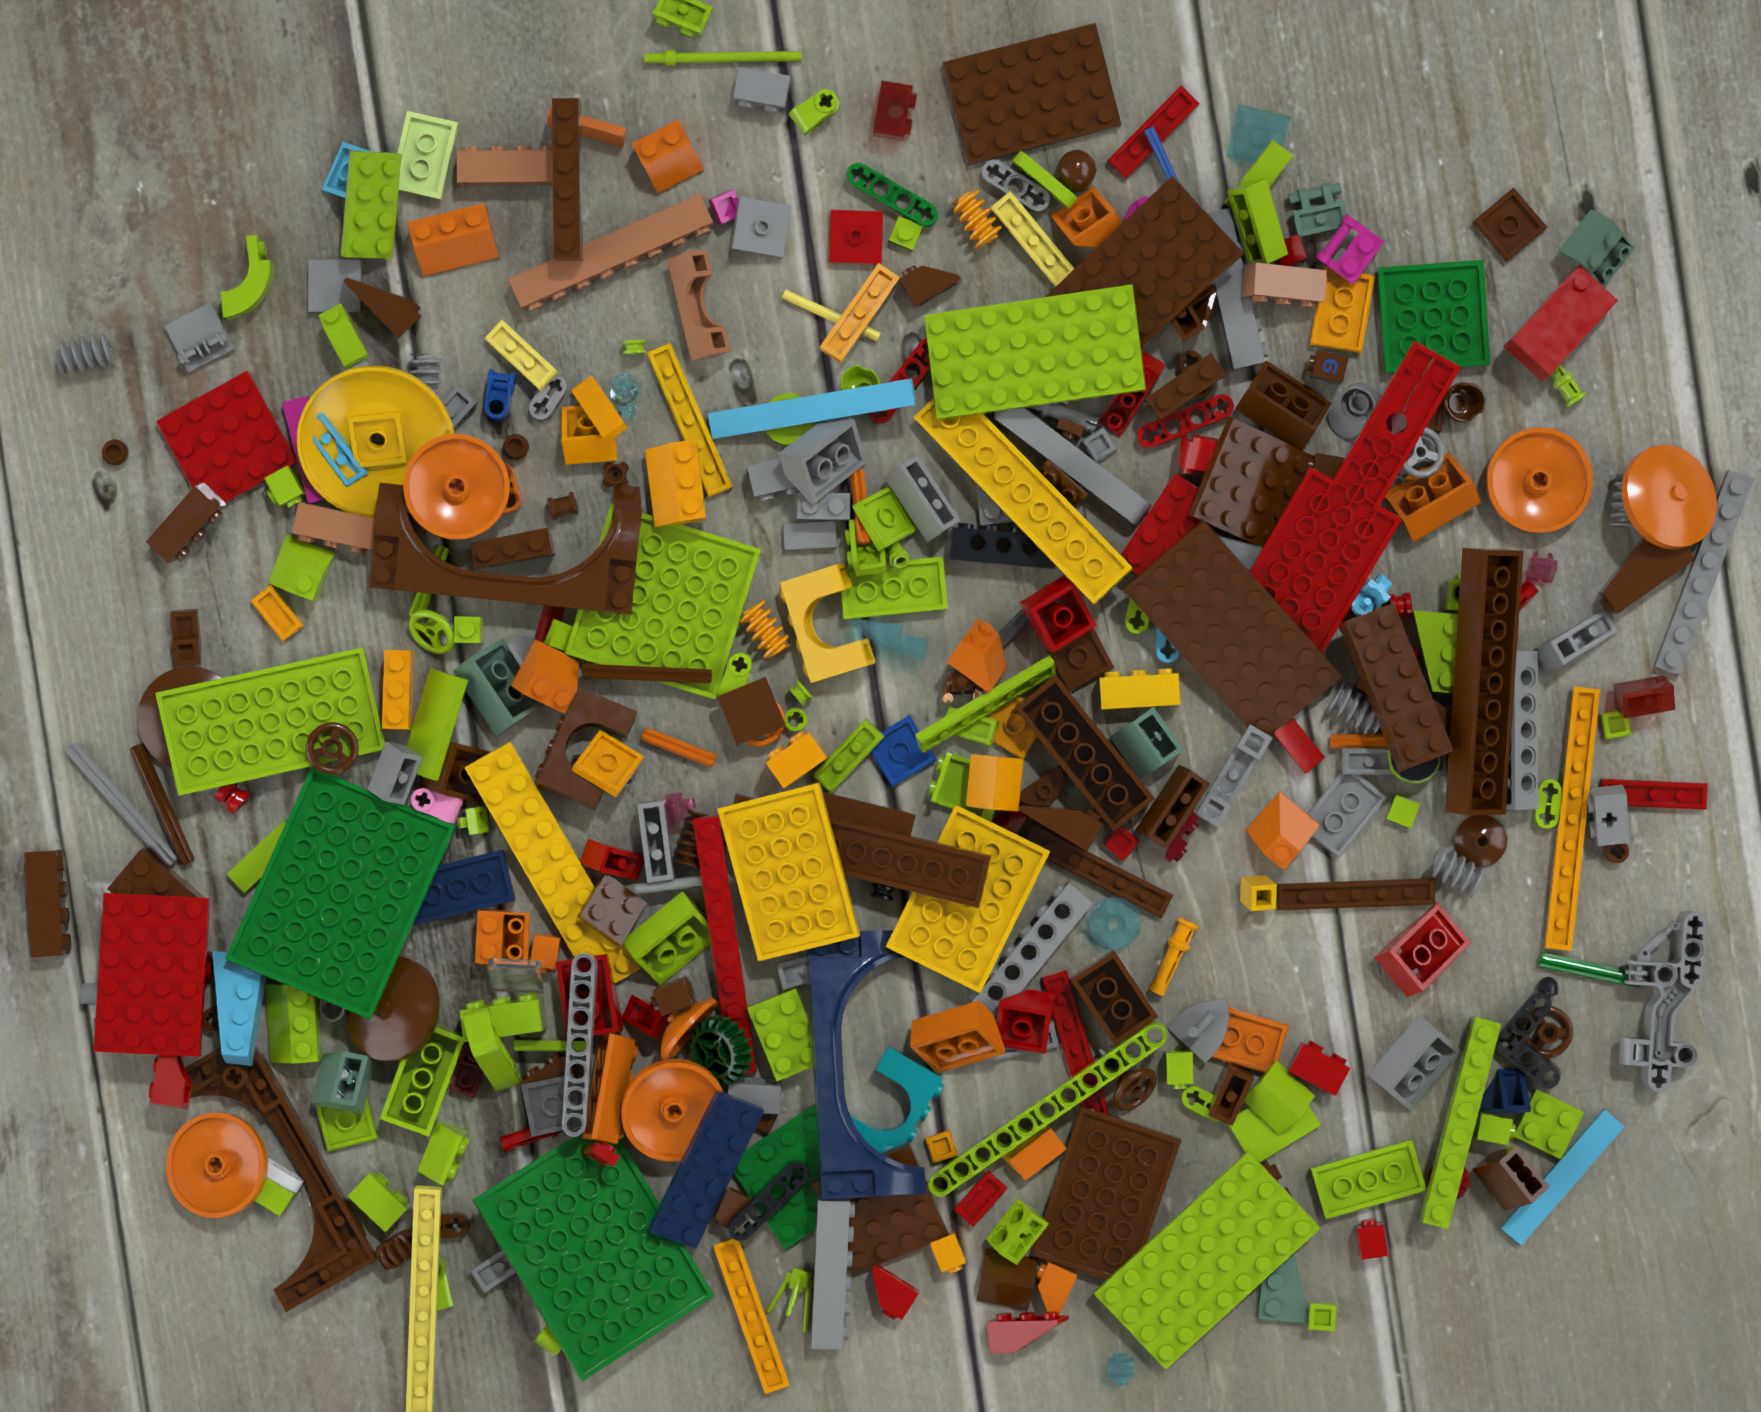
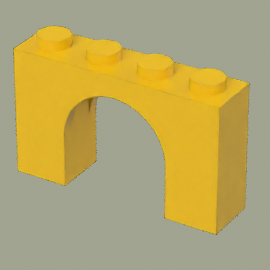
M846 563L836 564L780 582V595L783 602L787 604L789 611L788 621L795 630L797 637L795 640L796 647L799 653H802L804 660L803 670L806 677L810 679V683L876 663L868 638L839 647L831 646L817 636L813 627L814 609L823 598L853 588Z

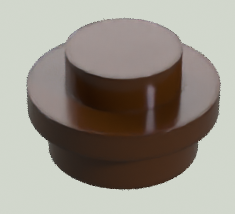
M520 434L509 435L503 443L505 455L512 460L523 459L529 452L528 440Z
M117 439L106 442L102 448L103 459L113 466L123 464L129 455L127 445Z

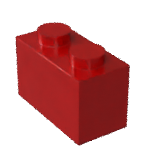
M1311 1040L1308 1044L1301 1041L1287 1070L1336 1096L1350 1070V1067L1345 1065L1347 1060L1335 1053H1332L1331 1057L1322 1052L1324 1047Z

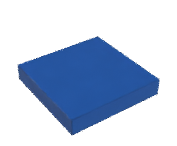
M910 715L882 731L881 733L885 737L871 751L892 787L937 760L931 749L922 752L918 747L915 734L920 731Z

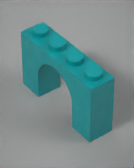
M888 1045L875 1070L899 1083L907 1091L911 1102L907 1118L894 1128L880 1129L850 1113L857 1130L880 1153L901 1146L906 1142H912L918 1132L914 1127L919 1119L925 1120L931 1110V1107L928 1106L932 1097L938 1098L945 1086L941 1083L943 1076L891 1045Z

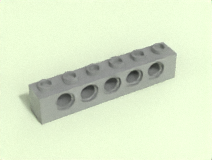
M1517 651L1506 810L1538 809V651Z
M1069 882L1065 886L1061 883L1051 895L1054 897V900L1049 906L1044 903L1035 914L1038 918L1032 926L1027 924L1018 935L1021 940L1014 947L1011 944L1002 954L1004 961L999 967L994 965L981 993L973 990L969 994L970 1002L980 1000L993 1013L995 1021H997L999 1001L1023 990L1093 904L1089 898ZM1066 904L1069 907L1070 911L1067 917L1058 918L1055 915L1054 911L1057 905ZM1043 924H1048L1053 928L1052 935L1046 939L1038 935V929ZM1028 944L1036 948V955L1031 959H1026L1021 955L1022 948ZM1016 965L1020 969L1019 976L1015 979L1007 978L1004 974L1007 966ZM998 985L1003 989V995L999 999L989 997L988 990L991 986Z

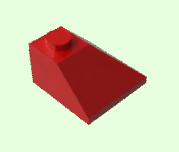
M1028 989L999 1001L996 1024L1004 1047L1046 1054L1055 993Z

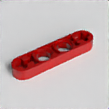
M927 338L917 345L889 382L911 379L906 375L905 369L909 364H917L921 369V373L918 377L912 378L915 389L931 368L929 355L924 360L929 363L927 367H924L921 361L913 358L916 354L920 358L924 354L925 350L922 347L924 345L928 346ZM899 408L885 410L886 418L882 416L878 419L875 418L876 412H870L869 415L873 422L885 424Z
M1227 395L1214 396L1172 413L1160 422L1155 420L1143 425L1137 432V441L1144 448H1153L1182 436V433H1190L1228 417L1234 409V403ZM1220 399L1223 403L1227 402L1229 404L1226 408V413L1222 414L1221 410L1213 412L1212 415L1215 418L1211 420L1209 411L1204 406L1209 403L1211 409L1218 405L1217 400ZM1194 409H1200L1205 414V419L1200 424H1195L1190 419V413ZM1169 419L1178 420L1181 426L1179 432L1175 434L1169 433L1165 427L1166 422ZM1161 423V430L1166 438L1161 439V434L1153 437V443H1149L1148 440H1142L1141 437L1145 434V429H1148L1149 432H1154L1158 430L1156 424Z

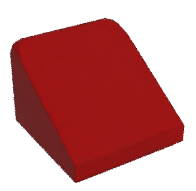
M1298 234L1284 239L1288 254L1277 259L1279 265L1292 266L1307 259Z

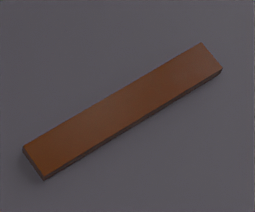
M1032 824L1025 838L1050 851L1046 860L1160 918L1163 917L1173 897V894L1035 824Z
M1435 878L1277 884L1276 892L1277 910L1436 905Z

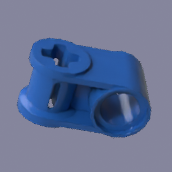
M489 369L484 410L492 420L503 421L510 414L512 396L516 385L515 372L504 374L497 373L494 369ZM502 402L504 404L503 411L500 414H492L491 406L493 403Z

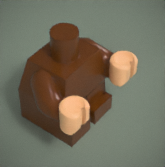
M948 669V677L943 684V701L945 703L947 701L952 702V695H961V692L973 694V699H976L983 695V689L957 669Z

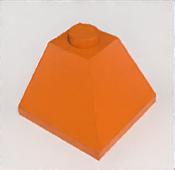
M1092 187L1077 197L1078 200L1070 210L1063 207L1051 215L1053 221L1074 246L1098 247L1122 224L1116 211L1097 189Z
M1279 791L1246 828V831L1262 853L1284 870L1303 849L1320 824Z

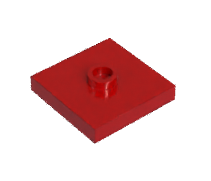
M831 210L829 263L877 265L879 263L882 265L884 212Z

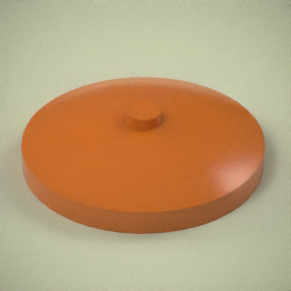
M1546 427L1525 429L1504 440L1493 453L1486 473L1487 493L1495 511L1509 525L1531 533L1555 531L1573 522L1585 509L1593 487L1592 467L1583 448L1569 435Z
M448 434L430 440L413 455L405 472L403 488L407 507L421 527L429 533L444 539L464 540L483 534L500 519L508 503L510 483L503 460L490 445L470 435Z
M1671 445L1653 446L1642 451L1630 461L1623 475L1621 493L1626 514L1637 532L1647 541L1665 549H1682L1702 540L1708 534L1715 521L1717 498L1710 475L1700 461L1689 452Z
M668 1059L653 1063L635 1075L623 1094L620 1112L624 1131L630 1142L643 1154L661 1161H681L715 1091L723 1092L722 1087L709 1070L695 1062L683 1059Z
M206 1113L186 1122L173 1137L166 1157L167 1179L174 1196L186 1209L206 1218L229 1217L248 1208L261 1193L268 1172L267 1152L259 1133L246 1120L230 1113Z

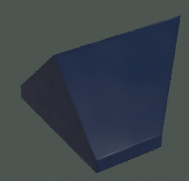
M1519 1068L1497 1069L1496 1075L1483 1094L1479 1111L1504 1114L1531 1112L1525 1073Z

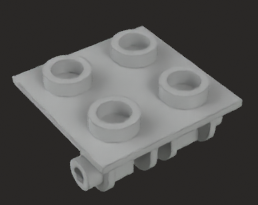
M211 302L165 325L179 354L177 356L181 364H184L188 373L235 349Z

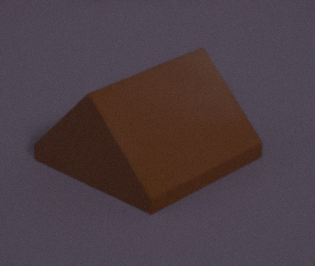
M986 1248L976 1300L1028 1310L1034 1288L1038 1258L1024 1256L1016 1265L1000 1255L996 1250Z

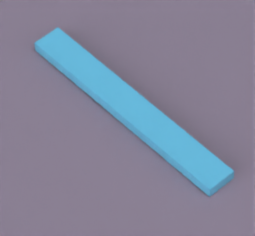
M911 378L708 413L712 439L912 406L917 403Z

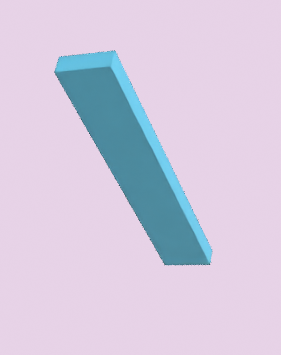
M1603 1108L1563 1154L1562 1158L1543 1177L1550 1188L1532 1204L1517 1207L1500 1228L1522 1245L1625 1126Z

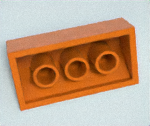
M611 1033L600 1035L590 1089L588 1127L583 1133L582 1139L597 1142L604 1141L609 1144H618V1139H622L624 1128L623 1124H621V1101L628 1084L633 1079V1072H630L632 1061L635 1062L638 1052V1046H634L635 1039Z

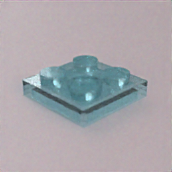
M1239 104L1226 157L1254 163L1272 139L1283 147L1290 116Z

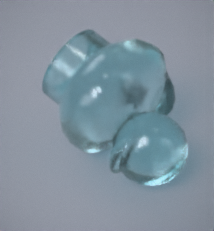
M624 373L617 375L611 380L613 388L610 396L613 403L619 405L617 411L619 415L624 419H631L636 414V407L632 402L640 396L642 388L638 381L631 378L630 374Z

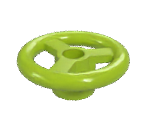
M418 610L411 615L409 619L410 633L423 649L434 654H445L452 650L454 646V632L443 615L431 610ZM422 617L430 618L425 624L418 621ZM418 630L424 632L430 638L432 644L428 643ZM446 633L447 643L442 646L440 638Z

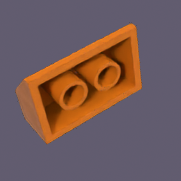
M484 203L407 222L413 247L424 277L500 258L488 207Z
M1450 452L1444 455L1443 463L1435 474L1427 478H1415L1409 475L1393 484L1385 496V500L1392 512L1402 517L1400 526L1412 542L1481 503L1473 481ZM1434 461L1419 470L1430 468Z
M980 1000L912 1020L910 1047L936 1073L1005 1054V1047L994 1015Z

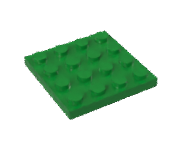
M1483 260L1377 268L1384 373H1395L1414 340L1456 363L1461 368L1491 365Z
M815 1104L746 1148L734 1171L744 1189L752 1198L791 1160H800L808 1167V1180L766 1220L784 1249H787L816 1230L818 1197L812 1186V1180L819 1178ZM802 1167L799 1169L792 1168L793 1175L788 1180L785 1176L781 1179L791 1187L793 1184L789 1180L794 1176L801 1177L800 1170ZM781 1184L774 1185L771 1188V1196L775 1198L781 1197L785 1191L784 1186ZM756 1203V1207L763 1215L766 1210L765 1204Z

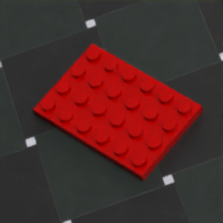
M103 893L93 1052L201 1057L211 898Z

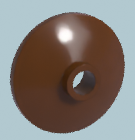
M1474 815L1465 819L1459 825L1455 833L1454 843L1458 855L1466 857V863L1473 861L1476 867H1486L1496 863L1505 853L1507 835L1502 824L1495 818L1488 815ZM1481 836L1487 839V843L1484 846L1478 844V838Z

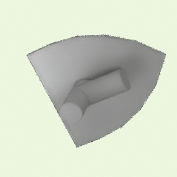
M1211 1000L1198 1003L1182 1012L1167 1028L1206 1064L1222 1044L1227 1032L1229 1019L1228 1002Z

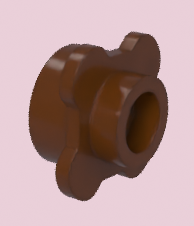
M606 462L603 465L605 478L602 482L605 487L628 485L629 481L626 478V473L629 470V466L627 463L612 464L611 462ZM615 472L618 473V476H617V477H614V476H613V474H614Z

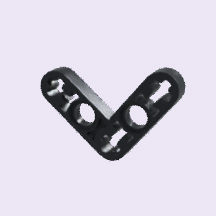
M1538 990L1528 997L1499 1032L1495 1048L1543 1088L1550 1089L1558 1085L1561 1071L1556 1064L1526 1041V1038L1552 1007V997L1546 991ZM1534 998L1537 1000L1544 998L1546 1000L1544 1003L1546 1008L1539 1007L1533 1015L1530 1011L1536 1003ZM1520 1016H1526L1530 1019L1531 1026L1528 1029H1521L1517 1026L1516 1019ZM1512 1031H1514L1516 1036L1511 1042L1513 1047L1509 1045L1503 1047V1040L1501 1038L1507 1039ZM1525 1052L1533 1054L1535 1063L1530 1066L1523 1064L1520 1059L1521 1055ZM1540 1061L1544 1063L1541 1066L1542 1070L1547 1073L1550 1070L1554 1072V1081L1552 1079L1544 1080L1545 1074L1540 1069H1538L1537 1073L1533 1072Z

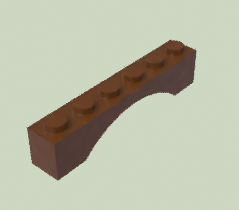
M552 98L553 253L556 261H583L580 193L582 106L579 98Z

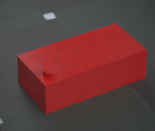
M1578 265L1503 347L1542 382L1556 370L1618 300L1581 265Z

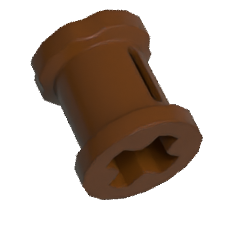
M573 491L564 497L556 499L552 497L547 498L553 521L558 520L559 516L571 513L579 514Z

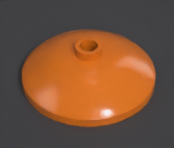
M709 998L696 1001L681 1011L672 1012L667 1019L670 1024L662 1037L661 1059H672L687 1045V1041L691 1038L689 1033L695 1029L694 1026L711 1016L716 1009L718 1002L715 999Z

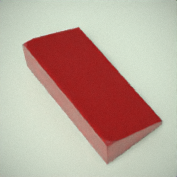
M1294 718L1273 732V736L1304 774L1308 773L1325 758Z

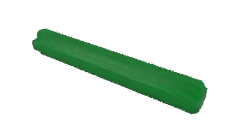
M1541 952L1538 958V966L1541 968L1635 988L1640 986L1624 983V980L1628 979L1629 975L1625 974V969Z

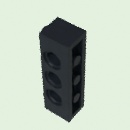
M958 523V528L952 527L949 560L1046 569L1055 568V564L1038 547L1034 555H1026L1023 552V543L1032 540L1020 528H1010V532H1000L999 526L984 525V530L973 529L974 524ZM981 536L984 539L985 546L982 550L976 551L971 548L970 540L972 537ZM1001 538H1006L1011 543V549L1007 553H1001L996 548V542Z

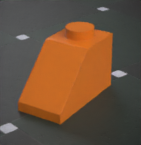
M1048 1260L1046 1264H1040L1035 1278L1039 1279L1037 1285L1047 1312L1057 1311L1060 1315L1078 1275L1076 1271Z

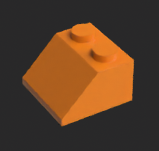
M679 119L632 143L658 194L704 171Z
M978 618L949 657L947 663L988 693L1006 670L1007 663L1001 644L1000 633L995 631L989 623L983 622Z
M535 639L511 686L522 694L565 714L577 692L579 660Z

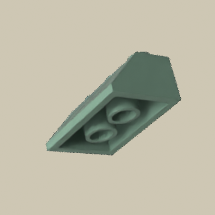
M504 639L468 658L453 670L455 676L468 680L465 691L496 736L515 726L545 705L522 694L511 686L520 666L508 649Z

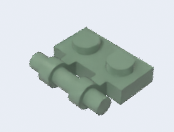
M1325 183L1321 184L1319 188L1310 190L1303 188L1298 189L1297 193L1288 194L1290 205L1301 204V210L1292 212L1296 234L1300 238L1337 230L1342 225V219L1347 214L1344 200L1334 202L1332 196L1342 193L1340 183L1333 185ZM1324 199V205L1310 206L1309 200Z

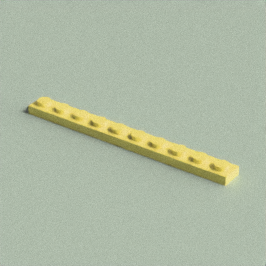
M416 1185L414 1188L406 1412H433L442 1187Z

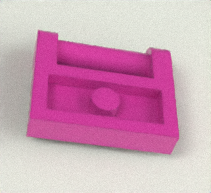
M1346 214L1342 219V225L1322 252L1319 251L1315 258L1354 285L1385 241ZM1354 229L1358 234L1338 262H1335L1331 259L1332 255L1350 230Z

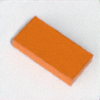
M1050 1127L1012 1156L1009 1161L1026 1181L1067 1148Z

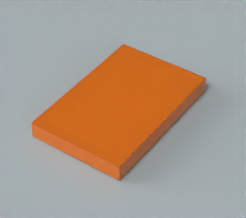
M1228 1007L1227 1032L1222 1044L1212 1057L1264 1073L1275 1060L1279 1061L1289 1025Z

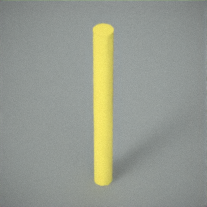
M787 289L782 296L783 300L831 322L837 323L842 316ZM867 326L862 336L878 342L881 332Z

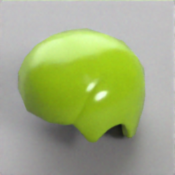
M860 364L847 368L842 374L840 381L841 390L881 384L879 377L873 369L864 368Z

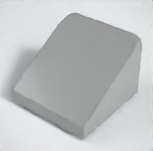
M523 636L508 644V649L520 667L532 646L527 636Z

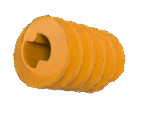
M979 190L970 191L950 204H958L953 210L955 214L963 213L958 219L959 222H968L964 228L965 232L974 231L969 238L971 241L979 240L975 245L976 250L983 248L1000 237L997 233L1002 228L1001 226L992 227L996 217H986L991 209L981 208L985 199L976 200V196L980 193Z
M764 599L742 613L744 616L740 623H750L746 632H756L752 637V641L761 640L757 648L758 650L767 649L763 658L768 659L780 653L791 644L785 645L786 640L789 638L788 634L779 635L783 629L782 625L773 626L777 621V617H767L772 611L771 608L762 610V606L766 602Z

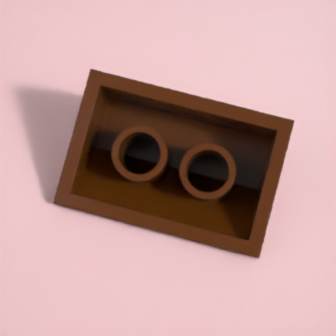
M1266 360L1235 409L1245 417L1264 427L1267 431L1272 432L1288 444L1302 451L1317 430L1332 402Z

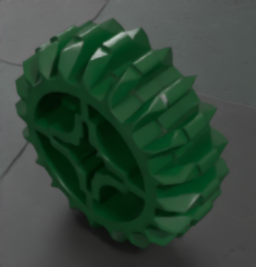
M722 1015L709 1016L703 1019V1021L698 1022L694 1026L695 1029L689 1033L691 1038L687 1041V1044L691 1047L687 1051L688 1054L692 1055L691 1061L709 1070L721 1086L732 1085L744 1078L746 1072L751 1068L749 1063L754 1059L749 1054L754 1048L748 1045L751 1038L745 1037L744 1032L746 1029H739V1021L732 1022L731 1017H723Z

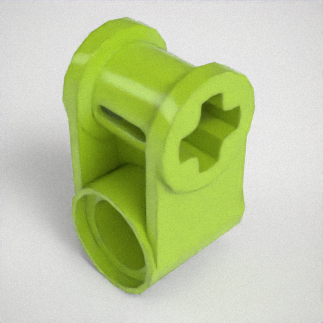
M822 89L808 100L793 108L789 112V116L805 136L838 111L839 100L832 90ZM824 97H826L828 100L833 98L830 101L832 104L831 107L828 108L825 105L821 107V105L823 104L822 99Z
M737 652L730 657L717 696L748 684L752 668V660L748 654ZM740 657H743L744 663L748 664L747 668L737 671V666L733 664V661H738Z

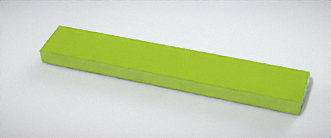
M1050 655L996 686L989 693H984L915 734L918 747L922 752L931 749L1046 681L1054 674L1056 675L1054 660Z

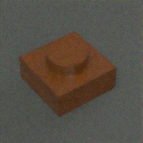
M1060 418L1055 431L1059 432V435L1066 440L1074 442V439L1080 440L1085 427Z
M623 485L621 487H613L615 510H641L640 486Z

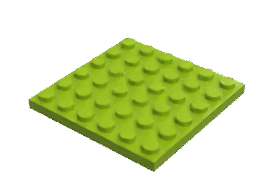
M612 503L609 507L598 547L606 537L614 518L615 509ZM642 513L632 614L578 609L565 654L600 665L712 670L711 683L656 682L716 700L762 549L684 525L655 528L653 516Z

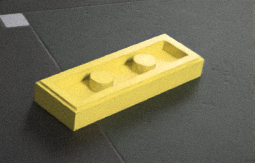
M503 320L484 338L540 391L559 373Z

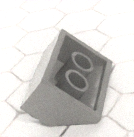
M849 417L820 421L779 453L785 476L812 504H815L867 463L855 419Z
M1418 1015L1408 1025L1398 1040L1391 1045L1380 1061L1374 1065L1368 1075L1407 1109L1412 1111L1462 1051L1434 1026Z

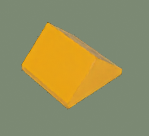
M971 754L966 806L1018 811L1023 759Z

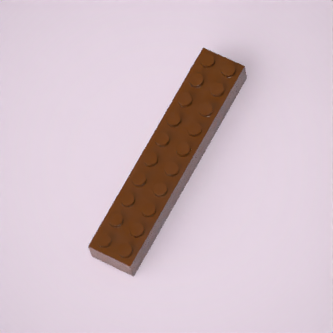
M1493 548L1462 549L1450 743L1454 751L1450 752L1448 757L1445 812L1466 816L1506 815L1524 551Z

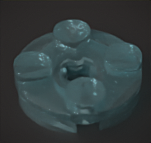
M1120 897L1103 899L1092 908L1089 914L1091 936L1104 948L1122 949L1132 944L1139 935L1141 919L1138 910L1126 899ZM1117 916L1120 917L1119 923L1122 925L1121 928L1110 930L1108 928L1110 926L1108 919L1110 917L1114 919Z

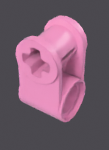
M424 787L414 791L411 796L412 806L416 810L451 824H456L464 799L441 794ZM426 792L427 798L431 801L421 806L417 796H421Z

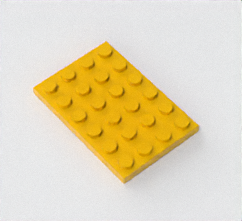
M820 782L717 809L758 961L860 936Z
M955 804L937 842L992 855L981 905L977 908L912 892L886 947L981 993L1050 851Z

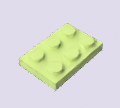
M407 111L397 152L402 154L399 191L442 200L458 132V122Z

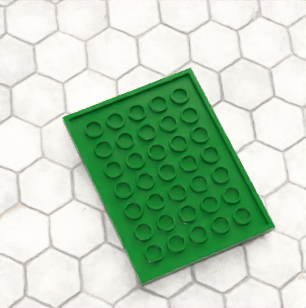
M311 766L225 959L372 1020L457 827L407 805L383 801L363 787L334 775L322 773Z
M583 1133L579 1136L571 1137L472 1199L580 1381L586 1380L715 1296L684 1244L649 1231L648 1227L660 1204L622 1140L618 1139V1144H610L616 1149L614 1153L620 1156L615 1166H604L583 1153L588 1144L597 1143V1141L582 1139Z

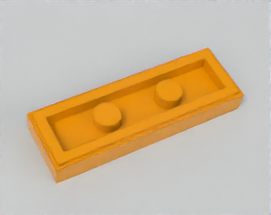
M592 375L571 389L606 443L628 428Z

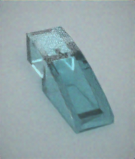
M851 619L850 624L876 644L908 657L926 659L928 639L902 636L903 625Z

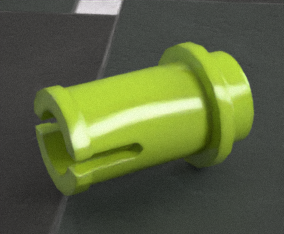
M900 541L886 547V551L889 554V562L893 567L903 568L908 564L909 554L902 548Z

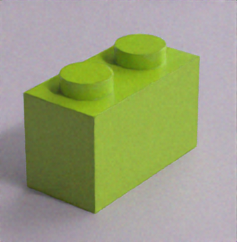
M372 1170L353 1189L348 1197L386 1232L410 1205L407 1203L408 1198L400 1190L394 1191L388 1185L390 1181L385 1175L379 1171L375 1173Z

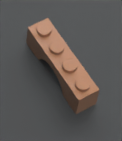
M707 249L687 251L667 259L691 361L711 359L731 352L725 326L714 322L705 307V286L713 275Z

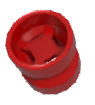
M237 783L221 786L213 798L218 802H223L227 806V810L235 814L246 803L250 794L245 790H240L237 787Z

